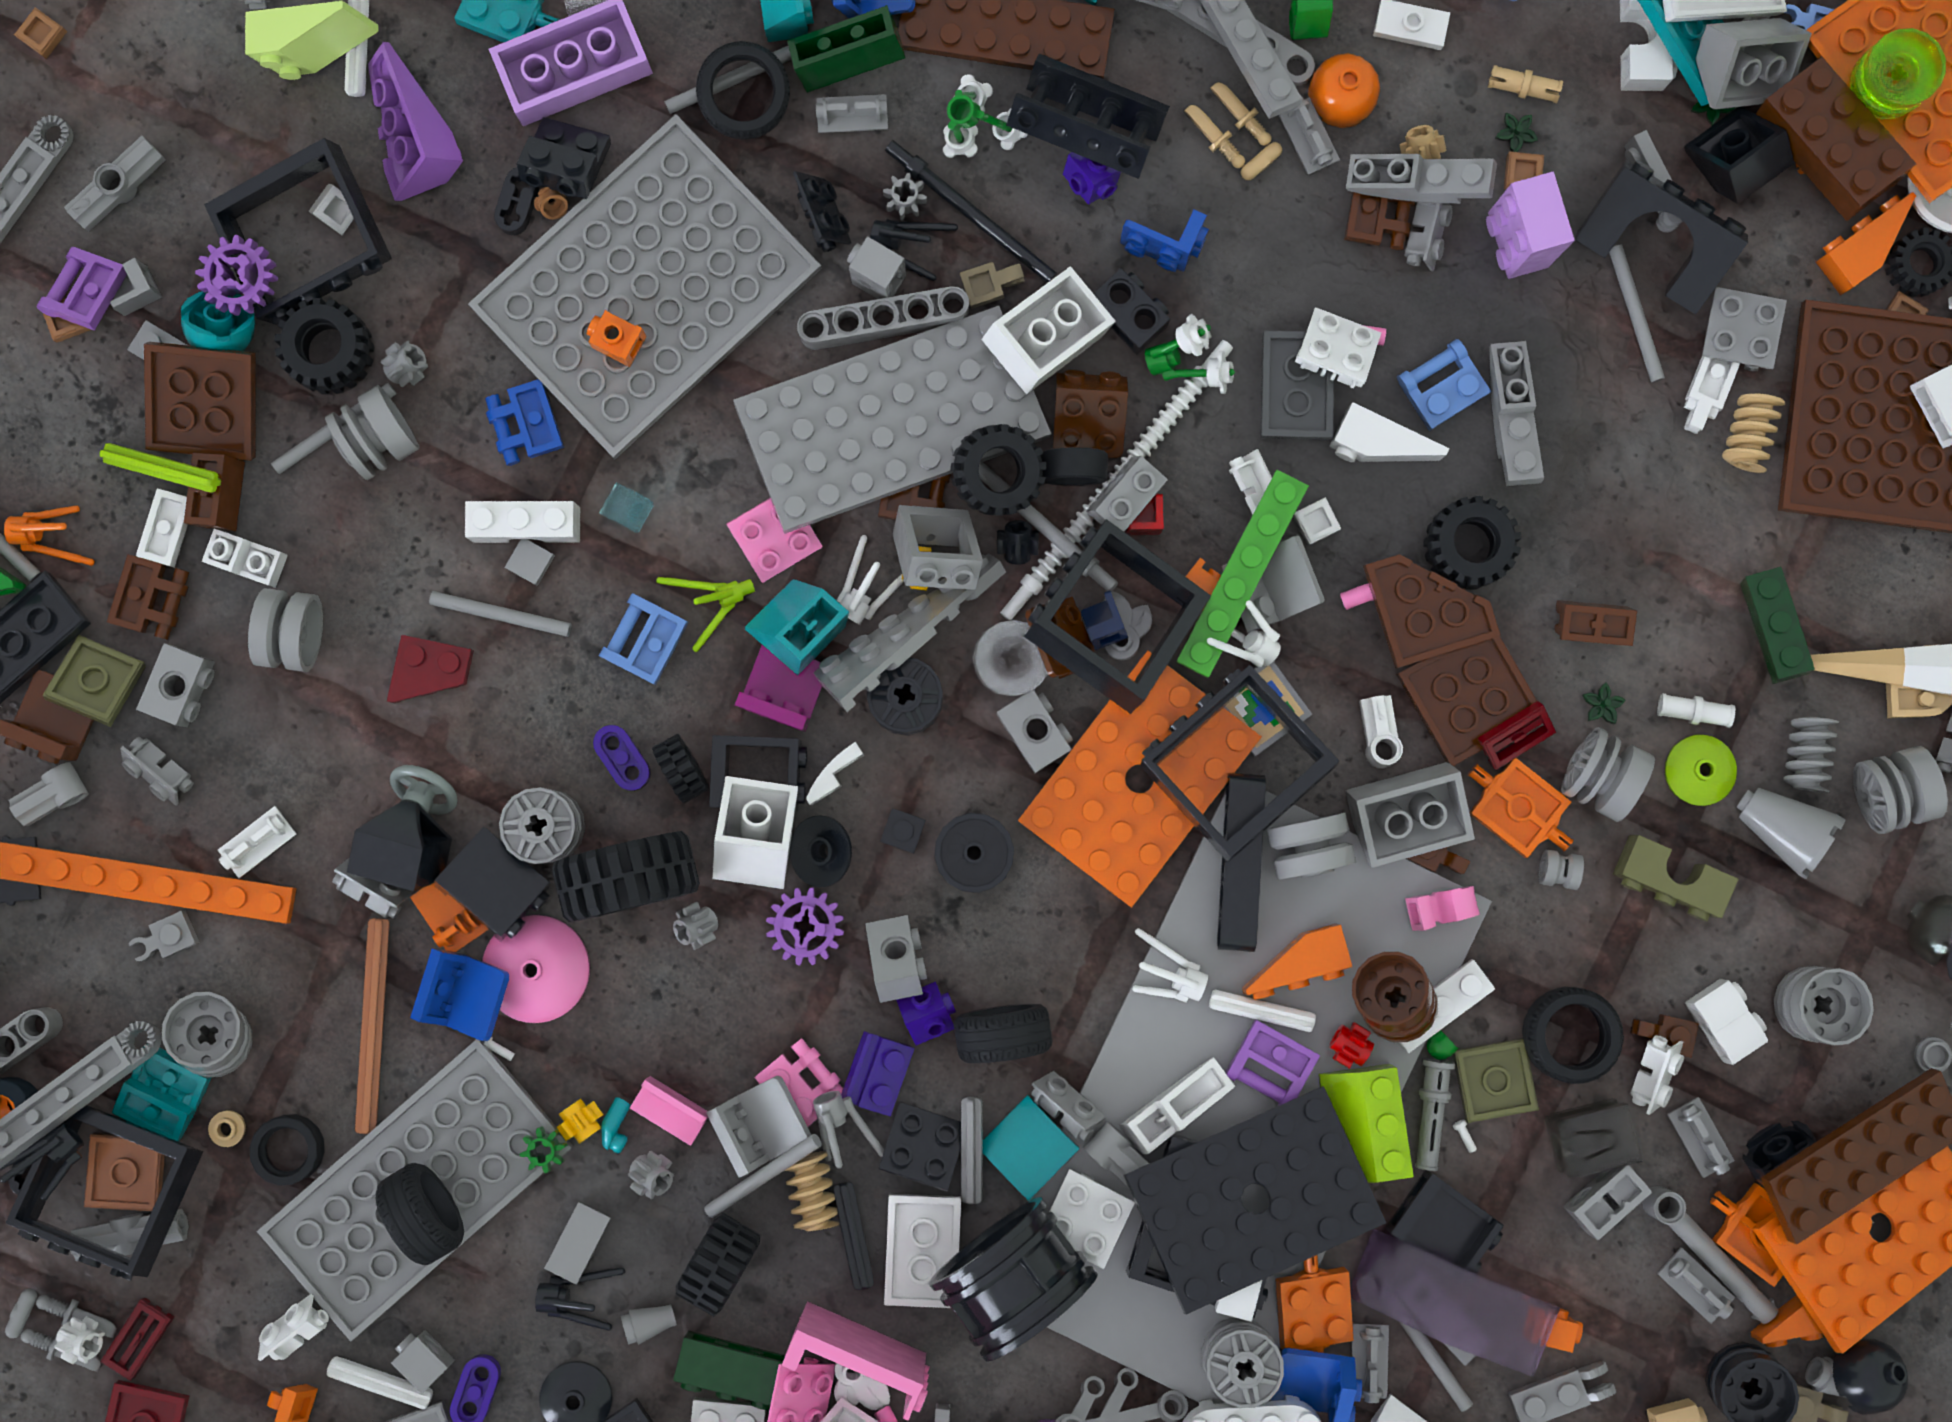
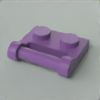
M71 247L66 255L68 261L48 295L41 297L36 307L50 317H59L95 331L127 273L120 263L76 247ZM80 268H84L64 303H61Z
M1255 1019L1225 1073L1233 1082L1236 1079L1275 1100L1279 1106L1298 1097L1320 1055ZM1251 1058L1289 1079L1291 1082L1288 1088L1285 1090L1245 1068L1244 1065L1247 1059Z

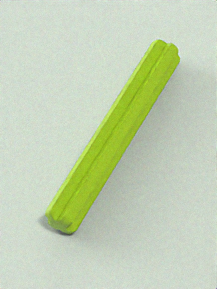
M105 444L104 449L100 450L99 453L106 464L206 492H215L217 486L221 485V479L218 478L217 472L116 444Z

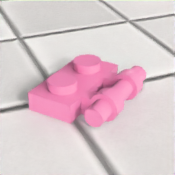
M801 1038L791 1046L799 1057L796 1062L792 1064L783 1053L754 1078L761 1084L775 1076L782 1077L808 1127L818 1119L813 1107L814 1099L830 1091H840L842 1093L843 1087L839 1084L841 1079L835 1072L831 1074L818 1058L820 1056L819 1052L814 1047L810 1048ZM806 1067L820 1082L814 1089L811 1088L800 1074Z

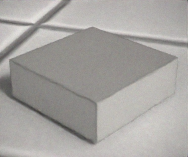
M521 539L504 568L538 586L555 555L527 539Z

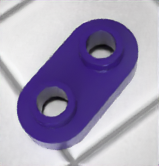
M607 725L599 729L595 734L593 746L615 782L621 788L629 791H636L645 787L650 780L651 769L627 731L616 725ZM611 737H617L619 740V747L616 750L608 748L607 742ZM632 766L637 767L639 770V776L634 780L629 779L627 776V771Z
M486 1354L474 1356L464 1366L450 1406V1417L453 1422H483L487 1417L501 1377L500 1365L492 1356ZM478 1367H485L488 1370V1378H481L478 1375ZM466 1402H473L477 1407V1411L475 1413L468 1412L465 1408Z

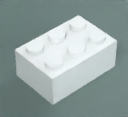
M1070 266L995 321L981 340L1027 395L1100 340L1116 321Z

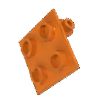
M435 883L422 888L410 896L435 935L432 936L434 942L438 947H444L446 951L457 952L489 930L450 895L447 894L445 896L435 887Z

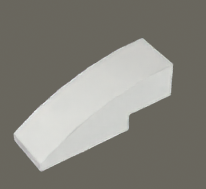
M1212 1057L1170 1086L1119 1126L1141 1155L1149 1154L1175 1132L1181 1131L1231 1091L1235 1085L1215 1058Z

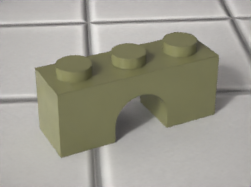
M1640 835L1628 836L1613 872V875L1623 879L1621 885L1640 893L1643 888L1656 893L1654 897L1656 901L1671 907H1675L1677 902L1689 908L1687 911L1688 915L1708 922L1709 917L1723 918L1739 880L1738 878L1706 864H1694L1687 880L1678 884L1670 878L1667 872V861L1672 849Z

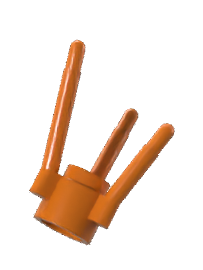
M79 506L62 507L41 512H24L22 516H9L5 521L4 535L6 541L11 545H20L22 551L38 552L90 566L95 563L91 558L36 544V541L42 539L43 531L65 530L67 528L66 523H41L40 520L77 513L80 511Z

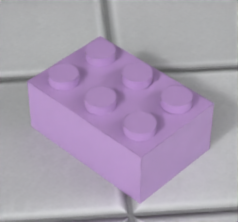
M1554 171L1511 183L1488 212L1489 216L1486 217L1488 232L1491 237L1495 236L1499 248L1496 251L1498 265L1501 270L1506 271L1508 279L1549 268L1575 241Z

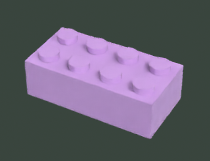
M623 0L605 1L489 48L510 103L522 126L653 74Z

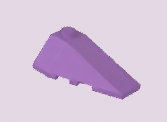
M382 42L368 63L374 105L381 107L382 126L378 128L380 140H386L388 158L383 159L384 172L394 200L403 201L447 183L461 165L463 159L448 125L391 44Z

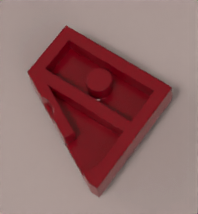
M401 635L386 702L396 704L410 698L437 693V691L466 685L474 650Z

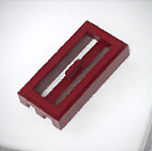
M1536 701L1477 739L1483 746L1485 755L1489 758V764L1497 770L1555 734L1556 730L1544 705ZM1543 723V726H1541L1540 728L1536 729V730L1533 731L1532 733L1526 735V733L1530 732L1531 730H1533L1534 728L1538 727L1539 725H1541V724ZM1514 742V744H1512L1511 746L1507 747V748L1504 749L1503 751H1501V752H1499L1498 754H1496V752H1498V751L1501 750L1502 748L1506 747V746L1509 745L1510 743Z
M147 1298L140 1299L100 1362L129 1381H132L174 1319V1316L170 1313L165 1314L162 1312V1308L158 1305H151L150 1300ZM143 1312L149 1314L119 1362L114 1360L115 1355ZM155 1320H158L159 1324L130 1369L126 1368L125 1366Z

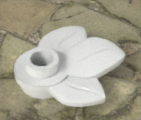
M835 1363L834 1370L838 1381L834 1388V1396L837 1402L842 1397L854 1406L860 1402L864 1407L871 1410H881L889 1406L890 1394L886 1384L858 1372L849 1373L847 1372L849 1368Z

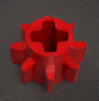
M1355 1022L1352 1023L1350 1028L1342 1024L1335 1032L1329 1044V1048L1336 1052L1332 1059L1349 1069L1353 1062L1362 1066L1374 1048V1043L1367 1039L1371 1032Z

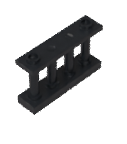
M1039 53L1026 88L1033 93L1031 97L1020 93L1015 95L1006 126L1139 179L1151 146L1142 142L1144 138L1157 141L1170 106ZM1046 97L1066 105L1064 110L1062 111L1044 104ZM1081 111L1098 118L1097 123L1094 124L1077 117L1078 112ZM1113 124L1132 133L1128 138L1109 129Z

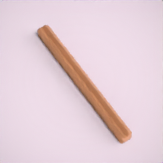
M382 918L369 919L367 928L355 1132L359 1134L370 1133L377 1126L390 930L389 920Z

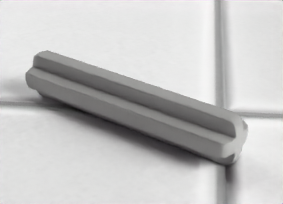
M975 1096L964 1097L961 1100V1200L967 1204H978L983 1200V1101Z

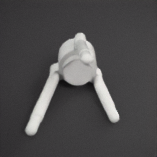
M866 535L860 537L843 590L836 600L849 611L848 618L859 625L864 618L871 620L876 610L904 582L901 574L869 606L871 598L866 596L865 593L880 568V563L874 562L859 589L853 588L851 591L867 541Z
M1248 600L1245 605L1263 631L1253 630L1245 636L1234 629L1231 636L1243 643L1245 651L1213 638H1208L1207 643L1248 660L1260 668L1270 665L1279 655L1281 646L1277 640L1280 634L1270 627L1253 602Z
M1137 928L1135 930L1136 935L1185 969L1179 967L1175 974L1157 966L1141 962L1139 963L1140 969L1173 981L1172 988L1176 990L1134 985L1132 990L1137 993L1175 998L1185 1003L1188 998L1199 1001L1206 988L1208 974L1199 971L1200 965L1188 961L1153 936Z

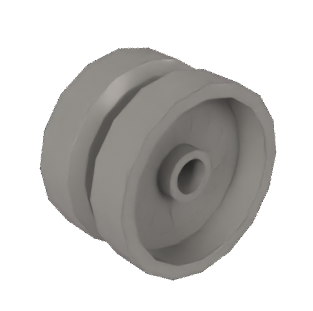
M267 588L259 592L253 605L248 630V649L253 665L276 669L283 662L285 669L300 672H309L313 668L319 653L323 631V610L319 596L296 592L289 598L287 592L283 590Z
M1346 813L1267 829L1271 848L1279 850L1294 847L1295 849L1294 853L1279 856L1274 861L1278 879L1297 876L1306 878L1335 871L1334 868L1356 863L1353 844L1343 842L1329 845L1328 839L1343 836L1349 831Z

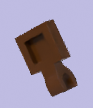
M1448 847L1406 858L1434 873L1440 864L1461 875L1465 873L1470 863L1469 860L1447 851Z
M1660 1014L1658 1024L1633 1019L1630 1033L1653 1038L1655 1035L1662 1036L1668 1040L1667 1045L1671 1047L1679 1041H1683L1680 1054L1684 1057L1692 1058L1699 1023Z

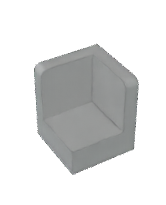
M136 258L122 264L127 276L114 296V300L110 301L115 311L126 316L162 298L146 265Z

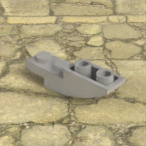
M1351 154L1346 189L1355 193L1396 200L1461 204V198H1492L1497 163L1494 159H1423L1420 154Z
M1526 341L1491 344L1489 347L1490 386L1498 459L1502 458L1506 486L1542 483L1544 472L1534 417V410L1537 405Z

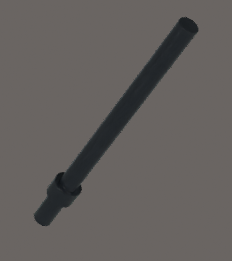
M894 140L888 144L885 152L904 166V172L910 173L911 178L915 181L918 179L923 181L924 184L1046 283L1056 276L1057 272L927 168L928 163L918 155L914 157Z

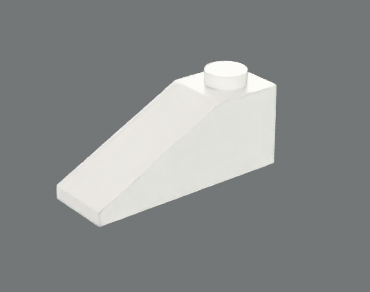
M1353 402L1347 408L1329 447L1336 450L1335 454L1338 457L1349 462H1355V459L1360 462L1440 461L1449 451V448Z

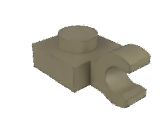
M990 262L960 272L971 309L1003 299V287H1011L1025 282L1020 264L996 271L994 263Z
M1797 1384L1799 1402L1797 1412L1791 1422H1817L1818 1418L1828 1422H1847L1849 1412L1843 1410V1407L1822 1402V1392H1817L1811 1387Z

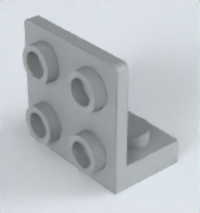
M1298 535L1278 544L1250 598L1269 625L1317 606L1325 600L1302 540ZM1227 564L1222 566L1223 571ZM1246 606L1241 617L1248 633L1261 627Z

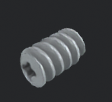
M1802 717L1791 720V726L1801 731L1789 735V740L1799 744V746L1787 749V753L1797 758V760L1786 762L1785 767L1795 772V774L1785 776L1783 779L1785 783L1798 790L1830 793V790L1820 786V782L1832 780V776L1822 772V768L1834 766V762L1825 758L1824 754L1836 751V748L1827 744L1826 740L1838 736L1837 733L1828 729V725L1837 724L1839 721L1820 717Z

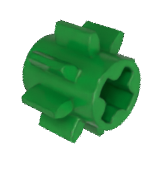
M541 1126L536 1129V1139L529 1135L523 1138L528 1147L527 1150L519 1155L520 1157H528L531 1162L528 1170H532L536 1166H542L546 1174L551 1171V1161L559 1165L564 1162V1159L558 1154L560 1150L568 1145L564 1142L559 1143L556 1138L559 1130L556 1129L550 1134H545V1130ZM543 1144L544 1147H550L551 1152L545 1157L543 1153H537L536 1147Z

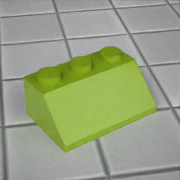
M1382 1064L1318 1074L1320 1087L1324 1086L1368 1183L1414 1177L1397 1067L1391 1064Z

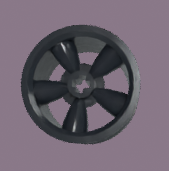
M1042 1197L1026 1202L987 1228L947 1261L929 1281L933 1291L943 1290L940 1297L941 1302L944 1306H950L970 1333L969 1340L974 1346L983 1345L980 1355L986 1362L996 1360L1008 1354L1045 1329L1078 1301L1092 1286L1098 1276L1093 1266L1084 1267L1087 1258L1082 1251L1074 1250L1057 1227L1058 1219L1054 1213L1048 1212L1044 1214L1043 1210L1046 1207V1202Z

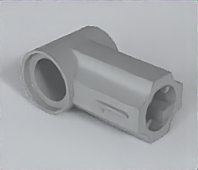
M66 762L50 769L41 776L42 780L8 800L10 803L9 809L13 816L23 826H30L53 811L72 806L88 796L89 793L71 762Z
M1108 1121L1083 1148L1099 1165L1107 1171L1110 1169L1126 1185L1127 1183L1123 1175L1150 1163Z

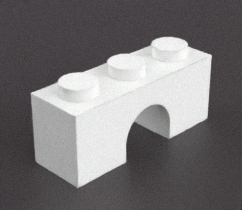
M1620 0V22L1637 23L1646 30L1648 35L1647 44H1630L1620 56L1621 91H1663L1675 79L1678 67L1637 0Z
M465 501V537L474 543H509L511 539H535L545 543L580 542V507L574 501Z

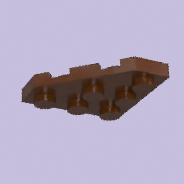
M1399 554L1363 566L1395 669L1501 636L1490 601L1457 586L1458 584L1433 571L1430 572L1413 563L1412 560Z

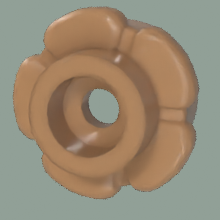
M543 187L539 190V196L534 199V206L537 211H541L545 218L551 220L559 219L565 215L569 203L568 199H566L567 196L558 191L551 190L549 187Z

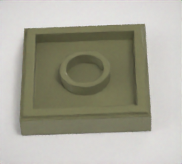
M78 635L42 696L49 702L111 727L146 665L143 661Z
M1518 1038L1459 1049L1453 1054L1467 1123L1539 1110L1524 1039Z

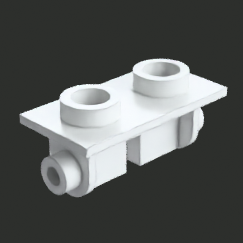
M1258 449L1244 457L1240 456L1229 462L1231 466L1229 472L1230 474L1233 473L1241 492L1244 491L1246 495L1245 500L1252 514L1272 479Z
M274 806L219 848L218 852L222 856L219 858V861L225 869L229 870L231 868L237 877L241 878L297 835V833L277 807Z
M1655 1035L1653 1040L1647 1042L1641 1065L1652 1069L1653 1072L1651 1074L1640 1069L1630 1094L1633 1096L1632 1102L1636 1105L1646 1106V1104H1649L1646 1113L1648 1115L1652 1114L1659 1107L1664 1108L1671 1098L1673 1088L1669 1086L1672 1075H1676L1682 1066L1684 1056L1680 1052L1683 1041H1679L1671 1047L1667 1045L1668 1040L1666 1038Z
M310 1294L298 1304H293L282 1317L264 1327L259 1336V1361L268 1355L274 1360H284L304 1344V1338L310 1340L326 1328L329 1316L324 1310H316L312 1307L314 1295Z

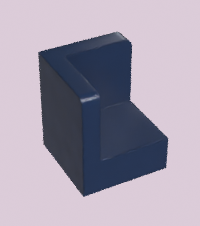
M1111 591L1104 593L1106 601L1081 611L1095 651L1129 638Z

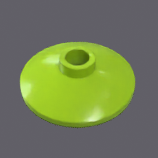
M1693 735L1682 739L1670 750L1665 762V777L1669 788L1680 800L1691 805L1706 806L1721 801L1729 794L1736 781L1737 765L1734 755L1726 744L1712 736ZM1703 763L1710 767V773L1706 777L1700 773V766Z

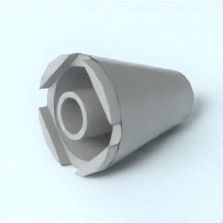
M1759 787L1755 793L1747 790L1736 807L1742 811L1739 818L1795 873L1804 879H1807L1809 872H1813L1835 840L1833 837L1834 833L1838 828L1841 830L1846 821L1840 815Z

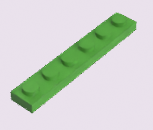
M1279 470L1275 471L1210 599L1206 603L1176 661L1177 663L1206 678L1210 677L1223 650L1209 645L1207 639L1213 638L1225 643L1228 642L1246 608V601L1250 600L1309 485Z

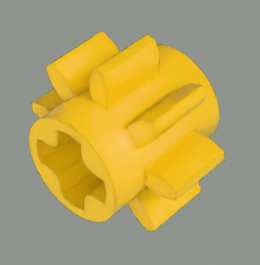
M580 1098L559 1113L563 1123L556 1128L565 1141L574 1136L580 1144L601 1129L597 1119L604 1114L595 1101L586 1106Z

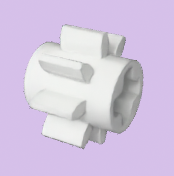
M87 1316L82 1321L72 1317L71 1321L65 1323L59 1329L56 1337L57 1344L54 1348L63 1352L61 1354L63 1360L74 1364L78 1359L86 1364L89 1359L94 1358L100 1352L103 1344L102 1337L105 1333L97 1329L98 1322Z

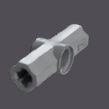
M141 135L112 163L102 164L96 169L93 181L64 207L66 212L89 232L118 204L131 201L136 195L137 187L166 159ZM120 177L119 186L110 190L111 182Z
M182 1208L178 1209L162 1245L187 1239L189 1225L187 1216ZM136 1213L111 1219L108 1223L71 1230V1233L125 1256L131 1255L137 1246L150 1214ZM70 1251L75 1260L78 1261L81 1254Z

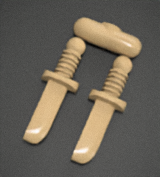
M1217 82L1210 89L1238 120L1235 126L1238 129L1245 126L1250 131V134L1255 136V139H1258L1259 144L1266 146L1260 153L1245 165L1244 156L1240 155L1237 148L1228 140L1232 136L1229 130L1223 134L1204 111L1195 105L1188 106L1184 112L1212 143L1209 149L1214 152L1219 148V151L1222 154L1224 153L1226 159L1232 162L1233 167L1242 168L1240 173L1243 179L1252 180L1282 154V146L1278 142L1271 143V135L1254 118L1259 113L1255 107L1249 111L1226 85Z

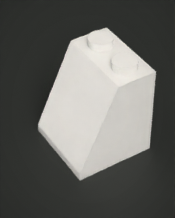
M730 776L725 777L714 840L712 879L784 889L798 786Z

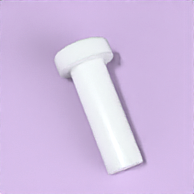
M493 1037L489 1041L484 1042V1045L491 1051L509 1061L515 1055V1053L492 1041Z
M1464 1119L1459 1120L1453 1124V1128L1458 1130L1468 1152L1472 1153L1477 1148L1466 1128L1467 1122Z

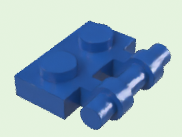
M539 379L507 389L511 401L509 404L502 405L498 394L485 398L489 410L486 412L489 424L494 425L498 438L496 446L499 454H503L506 466H512L520 462L517 449L525 446L530 458L564 448L545 386ZM513 416L516 417L521 432L516 435H511L507 422Z

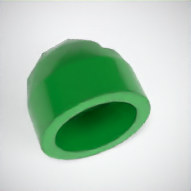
M1441 1030L1427 1040V1050L1437 1060H1446L1458 1050L1456 1045Z

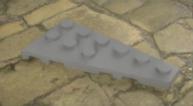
M989 553L982 555L983 563L976 590L936 588L928 595L923 594L914 598L908 604L909 608L898 615H890L879 623L878 629L869 635L865 634L855 638L849 644V648L841 654L832 655L824 659L819 665L820 668L813 672L828 693L848 712L856 705L853 698L860 691L866 689L871 692L880 684V674L885 669L893 670L898 668L936 635L937 632L934 626L944 619H947V621L953 620L960 613L958 609L964 600L969 601L978 598L1003 576L1006 570L1000 560Z

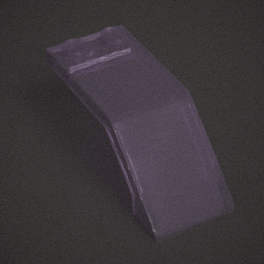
M1373 1229L1350 1287L1351 1299L1445 1344L1531 1377L1535 1375L1560 1307L1534 1295L1521 1292L1465 1270L1405 1241L1402 1242L1398 1238L1379 1229Z

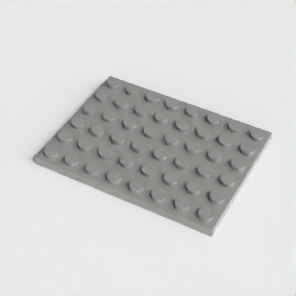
M675 114L590 192L587 199H582L473 298L468 305L615 460L813 278L822 267L680 117ZM606 310L635 326L638 325L643 328L647 337L631 367L591 347L588 342L590 336L586 333L594 316L602 317ZM610 329L606 337L608 339H615L619 331L617 329Z

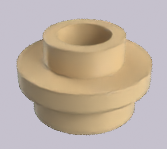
M226 1110L219 1112L209 1123V1136L218 1146H234L245 1135V1121L235 1111ZM223 1123H228L231 1126L229 1136L221 1132V1125Z

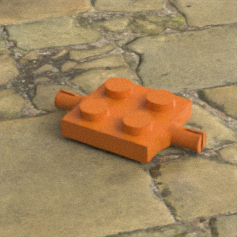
M1517 758L1511 760L1495 776H1491L1478 764L1468 773L1469 777L1484 787L1481 798L1469 812L1470 815L1524 858H1528L1535 848L1547 839L1561 848L1563 852L1570 847L1568 845L1573 843V839L1557 828L1561 815L1571 804V801Z
M1753 1183L1744 1197L1736 1203L1720 1191L1716 1192L1714 1196L1720 1201L1712 1197L1710 1204L1717 1207L1727 1216L1725 1217L1724 1224L1712 1240L1766 1283L1775 1287L1783 1274L1752 1229L1775 1211L1766 1190L1759 1184Z
M1318 1255L1303 1261L1304 1269L1296 1274L1275 1278L1279 1338L1282 1350L1293 1348L1324 1353V1349L1330 1345L1354 1341L1349 1271L1345 1267L1327 1270L1318 1268Z

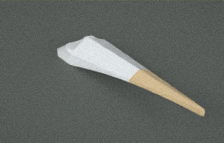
M1952 644L1811 655L1815 668L1814 671L1952 696Z

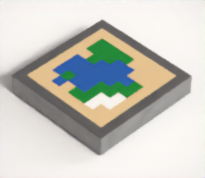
M1274 661L1268 666L1254 668L1302 721L1313 715ZM1247 688L1224 707L1262 736L1251 751L1254 757L1288 733Z

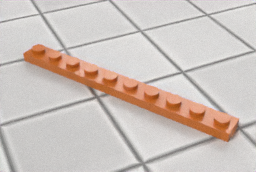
M0 842V879L285 924L291 923L297 889L294 887Z

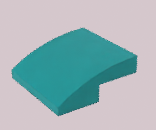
M159 1048L151 1058L134 1069L131 1078L123 1083L112 1113L133 1124L180 1141L212 1077L205 1078L190 1072L175 1061L166 1050Z
M1028 1095L983 1139V1154L1028 1201L1079 1150V1147Z

